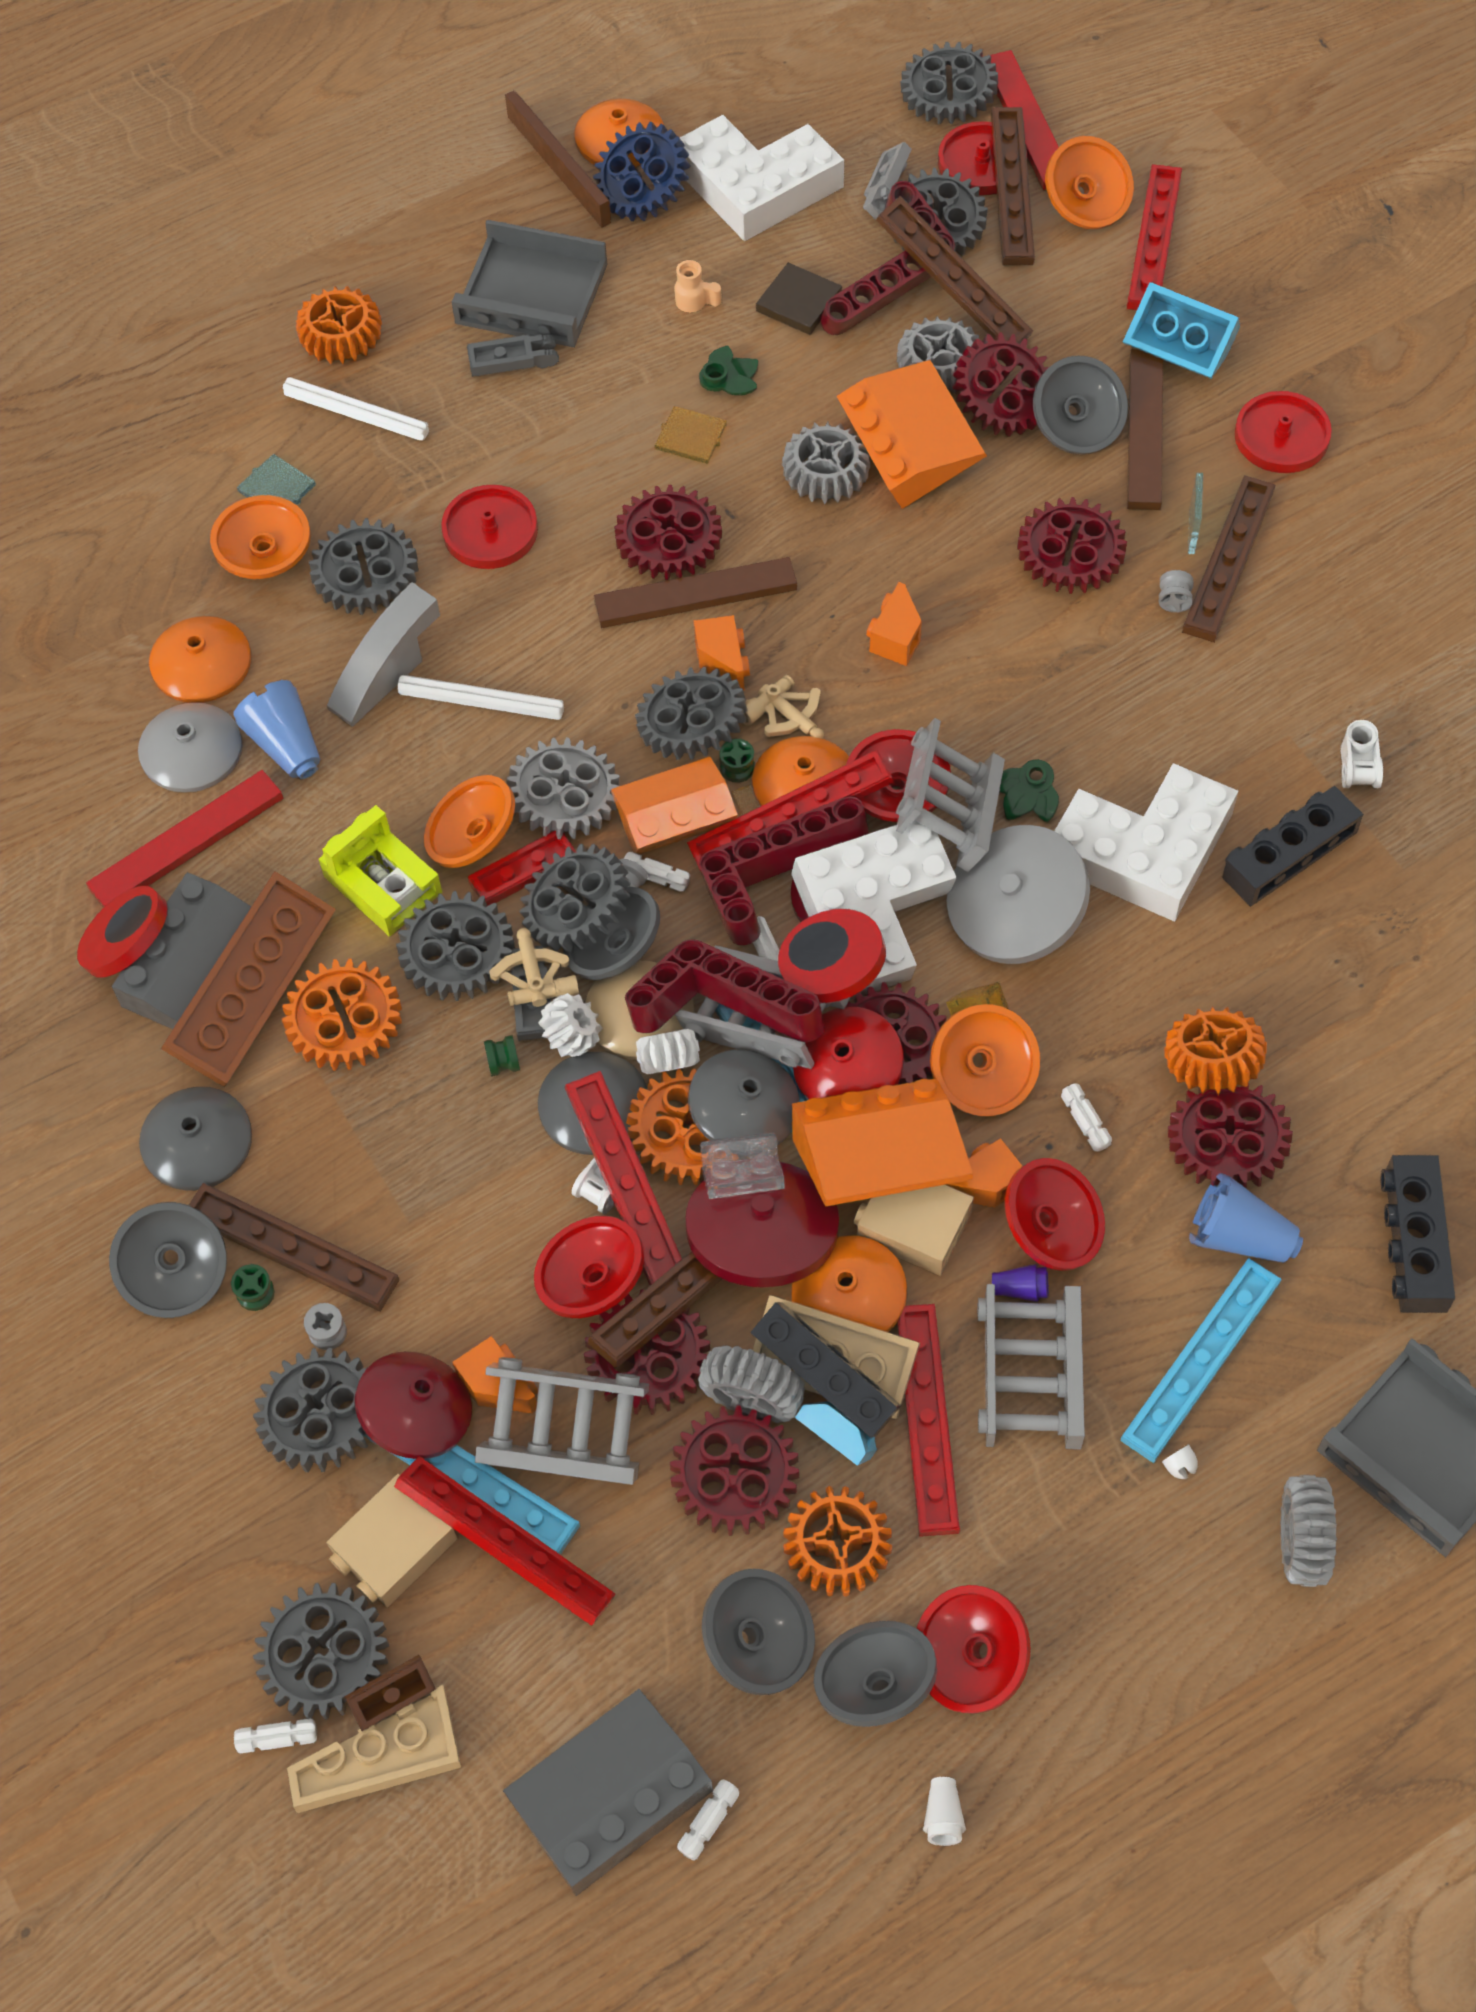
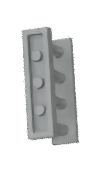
M934 718L926 728H919L912 739L911 745L914 746L904 796L896 810V814L899 815L896 831L902 834L914 820L957 844L956 848L959 850L956 866L969 872L989 851L1005 759L993 752L984 763L972 761L937 740L941 721ZM933 756H938L970 775L972 785L933 763ZM929 777L965 797L968 807L966 808L929 786ZM924 800L960 820L961 825L964 827L963 831L924 809Z
M714 946L723 952L783 979L779 971L778 961ZM708 997L705 998L697 1014L681 1009L675 1014L683 1029L694 1031L698 1042L706 1040L739 1050L755 1051L768 1058L779 1060L789 1067H796L798 1065L812 1069L815 1064L805 1042L775 1035L774 1032L776 1030L764 1024L761 1025L759 1030L742 1026L747 1016L735 1010L728 1022L711 1018L719 1003ZM850 997L837 1002L820 1003L821 1012L829 1006L845 1009Z
M987 1284L985 1298H978L977 1319L978 1321H985V1409L978 1410V1433H986V1447H994L996 1430L1058 1431V1435H1065V1449H1081L1085 1437L1081 1286H1065L1062 1300H1056V1303L995 1302V1284ZM995 1318L1055 1319L1056 1323H1062L1063 1336H1057L1056 1340L995 1339ZM995 1355L1056 1356V1360H1063L1064 1374L1058 1373L1057 1377L995 1376ZM996 1392L1057 1393V1397L1064 1398V1411H1058V1415L996 1414Z
M500 1357L498 1363L494 1362L486 1367V1375L500 1377L494 1433L493 1436L489 1437V1441H483L476 1447L475 1463L633 1485L638 1479L639 1462L630 1461V1456L627 1455L633 1398L634 1396L644 1397L649 1391V1384L640 1383V1376L619 1373L616 1374V1379L531 1368L522 1366V1360L507 1357ZM516 1379L540 1382L532 1442H528V1447L512 1445L513 1439L509 1438ZM555 1385L579 1388L572 1446L567 1448V1452L551 1450L552 1445L548 1444ZM594 1390L618 1393L611 1453H606V1458L590 1456L591 1450L587 1449Z

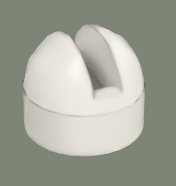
M1189 1444L1162 1461L1168 1472L1178 1479L1188 1478L1185 1468L1191 1474H1195L1198 1467L1196 1455Z

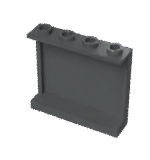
M486 220L487 239L463 294L455 293L452 299L455 324L514 336L549 334L555 337L556 344L575 348L608 265L606 243Z
M1411 1338L1398 1358L1336 1427H1332L1323 1437L1317 1451L1446 1558L1476 1523V1389L1471 1386L1469 1379L1463 1373L1455 1369L1451 1370L1442 1363L1433 1349L1425 1344H1419Z

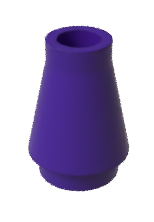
M1036 1263L1003 1272H992L995 1296L1002 1295L1039 1302V1298H1048L1049 1282L1047 1267H1038Z

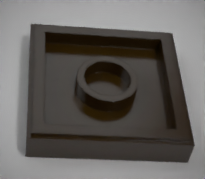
M788 262L757 301L756 311L811 335L821 322L827 301L841 292L842 286Z

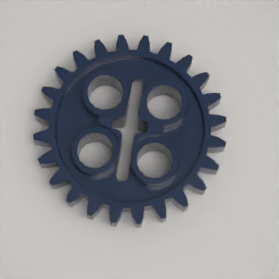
M651 121L645 129L641 122H638L636 131H632L629 126H626L625 136L617 132L615 133L617 139L615 144L609 141L606 142L610 150L599 153L604 161L595 163V167L600 173L593 175L594 180L598 183L597 187L609 199L610 212L612 214L616 213L620 219L627 216L632 222H634L637 215L645 221L648 212H651L656 218L658 215L657 208L662 207L667 211L668 205L666 202L668 200L677 202L678 200L674 193L676 191L684 192L685 189L680 184V181L689 180V176L684 170L691 167L686 160L689 153L684 148L685 144L672 129L667 130L663 124L656 127ZM630 153H633L634 157L641 164L643 171L655 186L653 191H651L648 184L643 180L641 173L629 158Z

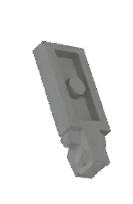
M902 142L881 154L864 192V196L867 199L863 209H866L874 220L885 210L892 186L898 182L901 173L907 167L906 161L912 149L906 142Z

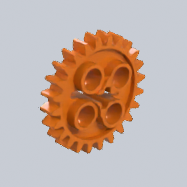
M352 958L347 960L345 967H340L337 959H333L332 968L328 970L322 963H319L320 973L315 975L309 970L305 971L308 981L305 983L295 980L298 992H287L290 1003L282 1006L286 1016L282 1018L284 1028L287 1029L285 1031L289 1042H292L296 1053L302 1052L306 1062L315 1057L318 1068H322L327 1061H330L333 1071H336L340 1062H345L347 1069L351 1070L353 1060L358 1059L361 1065L365 1066L366 1055L370 1054L378 1059L377 1048L379 1046L387 1049L390 1048L389 1040L386 1036H398L395 1025L402 1024L399 1013L402 1010L400 999H397L399 995L396 986L391 987L392 984L388 975L381 977L378 967L373 968L369 972L366 961H363L358 968H354ZM331 989L336 991L343 1010L356 1035L354 1039H350L347 1035L341 1017L329 994ZM352 990H360L355 995H346ZM317 1004H325L321 1009H312ZM365 1019H373V1020H372L370 1023H368V1024H365V1025H360V1024H359L361 1021H363V1020H365ZM330 1033H339L334 1038L325 1039Z
M679 1068L673 1079L665 1071L662 1072L661 1083L650 1078L647 1086L648 1090L640 1087L637 1093L638 1100L632 1099L630 1105L632 1112L628 1113L626 1124L630 1125L627 1129L629 1138L635 1139L632 1141L635 1151H642L639 1157L640 1163L643 1164L651 1161V1174H654L659 1169L664 1170L663 1181H667L672 1174L677 1175L679 1185L683 1184L685 1176H690L693 1184L698 1185L700 1175L703 1174L705 1178L709 1175L712 1176L715 1174L714 1170L728 1168L727 1163L735 1164L738 1159L736 1152L721 1148L707 1139L692 1119L688 1104V1093L691 1081L696 1073L694 1068L691 1070L689 1077H684L683 1072ZM673 1100L680 1101L684 1104V1107L676 1108L668 1102ZM685 1124L691 1125L689 1129L684 1128ZM659 1131L667 1132L671 1138L661 1139L655 1133ZM701 1145L706 1149V1152L697 1153L690 1146Z

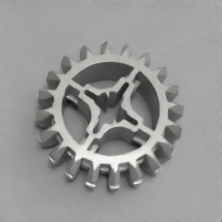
M938 316L934 321L924 318L922 325L913 322L911 330H905L898 343L896 359L898 367L902 368L931 360L947 389L955 394L957 390H954L952 386L958 380L953 377V373L958 367L956 362L963 356L962 353L967 346L971 347L977 338L979 339V335L974 334L972 327L964 328L962 320L953 323L951 317L946 321L940 320Z
M828 421L825 426L819 427L814 423L811 430L802 427L800 434L793 433L791 442L786 443L785 453L782 457L783 474L785 480L789 481L791 490L797 489L800 497L809 495L811 502L816 498H822L824 504L830 498H833L838 503L842 495L850 499L853 491H860L862 483H865L868 478L871 466L869 453L859 435H855L853 428L844 430L841 423L836 427H831Z
M728 1345L714 1347L712 1351H709L707 1358L703 1360L700 1368L701 1374L698 1379L700 1388L707 1397L713 1398L715 1403L722 1404L727 1409L735 1411L737 1405H740L743 1415L748 1416L750 1411L755 1409L757 1410V1419L763 1420L767 1415H771L773 1422L780 1423L790 1421L791 1418L795 1417L797 1410L801 1408L805 1391L804 1381L796 1372L791 1371L788 1365L779 1363L778 1359L767 1357L765 1353L760 1354L752 1349L745 1350L739 1346L733 1348Z
M1316 1475L1289 1477L1284 1486L1282 1507H1280V1537L1284 1573L1291 1584H1298L1303 1587L1327 1585L1335 1567L1334 1559L1337 1541L1336 1509L1334 1508L1332 1488L1324 1477H1316Z

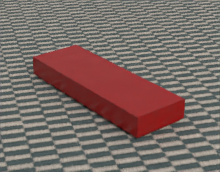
M553 831L546 837L543 836L469 875L468 880L479 898L485 896L486 904L489 906L524 889L526 884L535 883L536 879L532 876V873H542L544 871L542 862H547L551 865L554 862V853H557L562 858L565 856L566 847H570L574 853H576V850L564 833L561 839H557L556 831Z

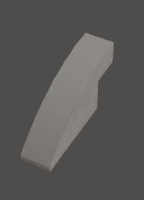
M411 582L394 599L370 628L351 656L328 701V710L353 727L398 685L401 675H408L422 662L417 637L440 616L436 598Z

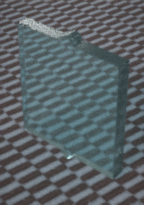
M273 454L261 466L253 468L252 474L237 487V490L247 498L258 495H272L285 498L294 504H300V499L316 483L313 479Z
M1196 473L1190 503L1188 554H1195L1202 520L1203 473Z

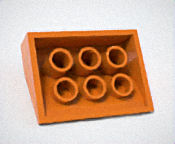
M931 360L864 378L837 395L839 402L889 491L902 509L987 457Z
M920 1079L912 1083L894 1086L885 1085L877 1089L846 1092L843 1095L811 1098L807 1101L792 1103V1139L825 1206L973 1180V1171L950 1101L937 1079Z

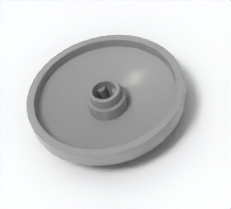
M1017 825L993 832L991 834L989 851L969 872L956 866L954 870L956 880L951 891L947 893V909L951 924L961 940L973 952L993 962L1020 964L1037 960L1052 953L1074 934L1088 907L1090 880L1085 863L1066 838L1044 827Z

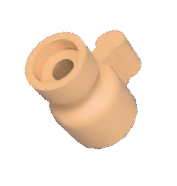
M685 260L678 264L676 268L677 281L674 291L675 303L680 310L690 313L701 310L705 304L718 306L722 303L721 286L716 282L707 283L702 280V270L698 262Z

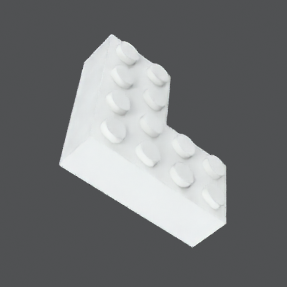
M724 115L680 137L685 144L684 148L689 153L686 160L691 165L689 169L684 170L689 176V180L686 181L743 241L754 237L844 187V159L809 124L760 150H757Z
M1173 763L1144 816L1078 789L1055 832L1066 838L1081 856L1088 871L1090 885L1175 922L1233 814L1238 790Z
M915 820L902 834L896 831L897 825L797 857L794 861L791 875L809 917L832 909H851L866 914L878 925L886 944V958L878 976L870 985L859 992L863 996L867 995L868 987L872 986L875 991L881 990L882 982H886L887 986L890 987L897 983L911 980L916 969V961L895 911L946 895L951 891L956 880V875L938 833Z

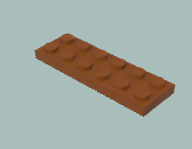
M274 871L161 1049L225 1088L336 909Z

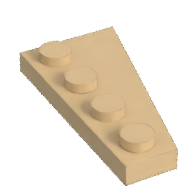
M444 1685L437 1687L436 1690L431 1692L430 1696L415 1704H409L397 1711L396 1714L364 1731L359 1729V1734L340 1744L334 1742L287 1768L293 1807L296 1813H301L461 1768Z

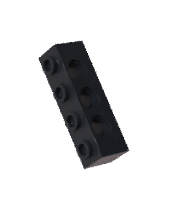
M1335 785L1324 793L1319 791L1309 798L1304 807L1298 811L1291 810L1286 813L1275 827L1270 830L1268 828L1261 830L1250 844L1244 848L1239 846L1232 850L1225 859L1226 865L1222 878L1251 907L1358 832L1364 814ZM1285 842H1291L1295 845H1289ZM1258 860L1266 861V862H1268L1269 864H1263V863L1259 862Z
M1392 1155L1387 1168L1381 1171L1380 1183L1382 1192H1387L1389 1204L1385 1205L1384 1221L1385 1226L1391 1227L1392 1240L1390 1239L1388 1243V1258L1390 1263H1395L1396 1275L1392 1278L1393 1298L1399 1299L1400 1313H1447L1455 1300L1439 1155ZM1404 1194L1416 1196L1419 1202L1409 1201ZM1408 1229L1418 1230L1424 1238L1412 1236ZM1411 1265H1421L1428 1274L1416 1272Z
M775 1302L750 1332L870 1438L877 1436L902 1406L783 1302Z

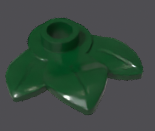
M728 345L720 347L709 355L708 363L703 366L699 373V382L704 389L709 391L723 390L731 395H747L757 389V384L752 378L757 372L758 360L733 358V353Z
M1035 759L1025 763L1022 768H1008L1003 771L999 792L1005 794L1003 807L1007 820L1020 818L1032 810L1046 823L1053 818L1059 805V796L1052 786L1054 771L1047 762ZM1034 771H1039L1043 774V777L1035 781L1030 778V775Z

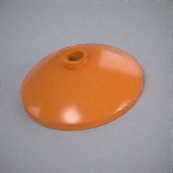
M621 98L606 100L594 105L579 118L574 133L576 147L587 161L595 165V163L604 161L599 153L610 150L606 142L609 141L614 144L617 142L615 133L618 132L625 136L626 126H629L632 131H636L638 122H641L646 129L650 121L656 127L663 124V121L654 109L639 101ZM630 153L629 158L636 167L640 166L641 164L634 157L633 153Z
M1093 136L1072 138L1064 142L1052 154L1047 165L1045 183L1048 196L1057 212L1068 222L1085 229H1101L1118 221L1128 210L1134 192L1132 172L1122 153L1109 142ZM1078 187L1084 190V194L1079 191Z
M272 495L252 496L230 505L218 516L210 534L211 549L217 562L228 572L248 579L270 578L288 571L303 558L311 539L309 522L304 512L293 502Z
M213 616L192 617L172 625L158 637L149 657L151 675L158 688L169 697L188 703L209 702L229 694L244 680L251 665V649L244 633L235 624Z
M797 736L779 741L769 747L755 764L752 775L754 796L760 806L765 805L845 766L849 756L836 744L821 738Z
M481 775L470 778L449 791L434 808L426 824L424 847L429 857L440 866L458 868L473 864L491 853L503 840L513 820L515 797L512 789L499 777Z
M990 1004L969 1006L953 1014L937 1032L930 1057L933 1079H937L950 1104L958 1110L976 1116L1000 1115L1020 1105L1034 1088L1040 1070L1039 1046L1029 1025L1013 1011ZM977 1053L983 1057V1063L980 1067H976L973 1063V1058Z
M840 1236L830 1257L817 1271L792 1283V1302L889 1332L898 1322L906 1305L907 1281L899 1260L883 1244L863 1236ZM843 1278H852L853 1282L849 1286L844 1287L840 1285V1281Z

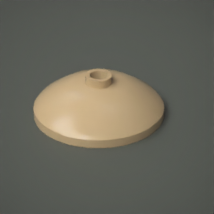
M639 960L634 966L619 975L596 980L590 988L585 1003L591 1002L590 1009L593 1013L599 1014L596 1022L603 1028L598 1033L600 1040L597 1044L610 1054L617 1055L623 1059L637 1060L636 1042L640 1038L683 1030L675 1015L660 1029L652 1033L637 1032L632 1026L625 995L634 984L657 964L656 962ZM693 998L681 1010L694 1013Z

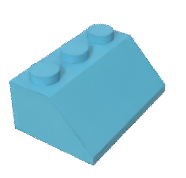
M1150 282L1123 343L1212 379L1226 359L1240 329L1239 317Z

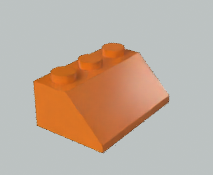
M711 757L611 789L632 851L637 854L711 831L736 819L738 816L726 781Z

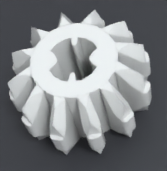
M567 993L558 996L541 1010L542 1019L538 1023L545 1029L541 1037L548 1038L550 1049L557 1048L561 1057L567 1055L571 1057L581 1056L600 1040L598 1033L603 1028L596 1022L599 1014L592 1012L590 1009L591 1002L583 1003L582 997L579 994L571 996Z
M690 1029L646 1036L636 1042L637 1061L640 1063L641 1072L646 1074L696 1065L700 1061L698 1053L700 1051L699 1043L695 1038L694 1031Z

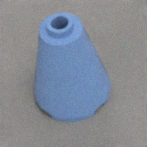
M289 680L271 682L265 685L267 692L258 697L255 692H252L236 707L233 716L236 719L237 725L290 777L306 779L318 770L317 765L320 763V757L299 694Z
M1219 1173L1216 1178L1221 1181L1218 1186L1210 1184L1199 1204L1193 1220L1194 1224L1199 1225L1197 1235L1190 1232V1243L1198 1247L1285 1263L1289 1257L1294 1259L1298 1255L1303 1243V1238L1299 1236V1227L1233 1178Z

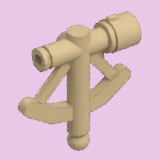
M785 675L775 684H765L759 690V697L746 700L748 712L744 713L746 718L744 724L751 725L766 712L769 725L765 726L764 734L767 737L787 735L800 729L807 736L823 739V730L817 728V725L811 721V718L817 712L821 691L818 688H812L810 693L787 692L794 686V681L790 676ZM787 700H807L808 705L800 712ZM775 709L789 721L776 724Z
M526 928L519 929L516 934L519 940L520 951L505 956L490 970V978L496 981L502 978L520 988L513 992H507L510 1006L532 1002L533 1006L539 1007L547 1003L546 999L557 998L567 993L571 996L579 994L575 975L553 980L559 967H567L569 965V957L547 948L534 949L531 933ZM539 961L552 964L543 980L541 979L538 966ZM523 964L527 983L508 973V971L515 966Z

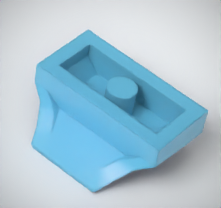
M829 1401L804 1404L795 1416L797 1420L857 1466L871 1460L877 1451L875 1437L870 1438Z

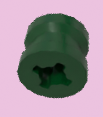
M732 739L731 742H725L720 749V771L722 776L734 783H741L752 777L755 767L754 749L748 741Z
M513 1035L505 1036L503 1041L494 1042L491 1039L484 1041L491 1077L498 1076L503 1070L520 1071Z
M256 1264L244 1265L236 1270L232 1276V1291L243 1308L250 1311L262 1310L273 1300L275 1294L274 1285L263 1267ZM253 1290H254L255 1292H257V1293H249V1294H248L249 1291H253Z

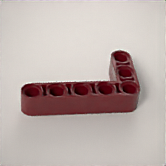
M908 181L896 182L891 188L885 209L896 198L901 196L954 250L955 242L953 237L918 189ZM905 250L831 297L826 303L821 318V325L828 334H843L932 276ZM907 264H914L919 270H912ZM881 280H889L894 286L888 287ZM864 296L869 302H859L856 297ZM838 312L844 318L836 319L830 313Z
M849 796L840 798L712 849L700 858L699 865L706 888L725 930L734 944L749 945L755 942L761 933L756 912L746 887L793 869L794 861L797 857L869 833L863 803L860 799Z
M695 939L686 940L678 944L634 984L625 995L632 1026L640 1033H652L660 1029L697 993L797 1041H814L822 1036L825 1029L820 1002L814 993Z

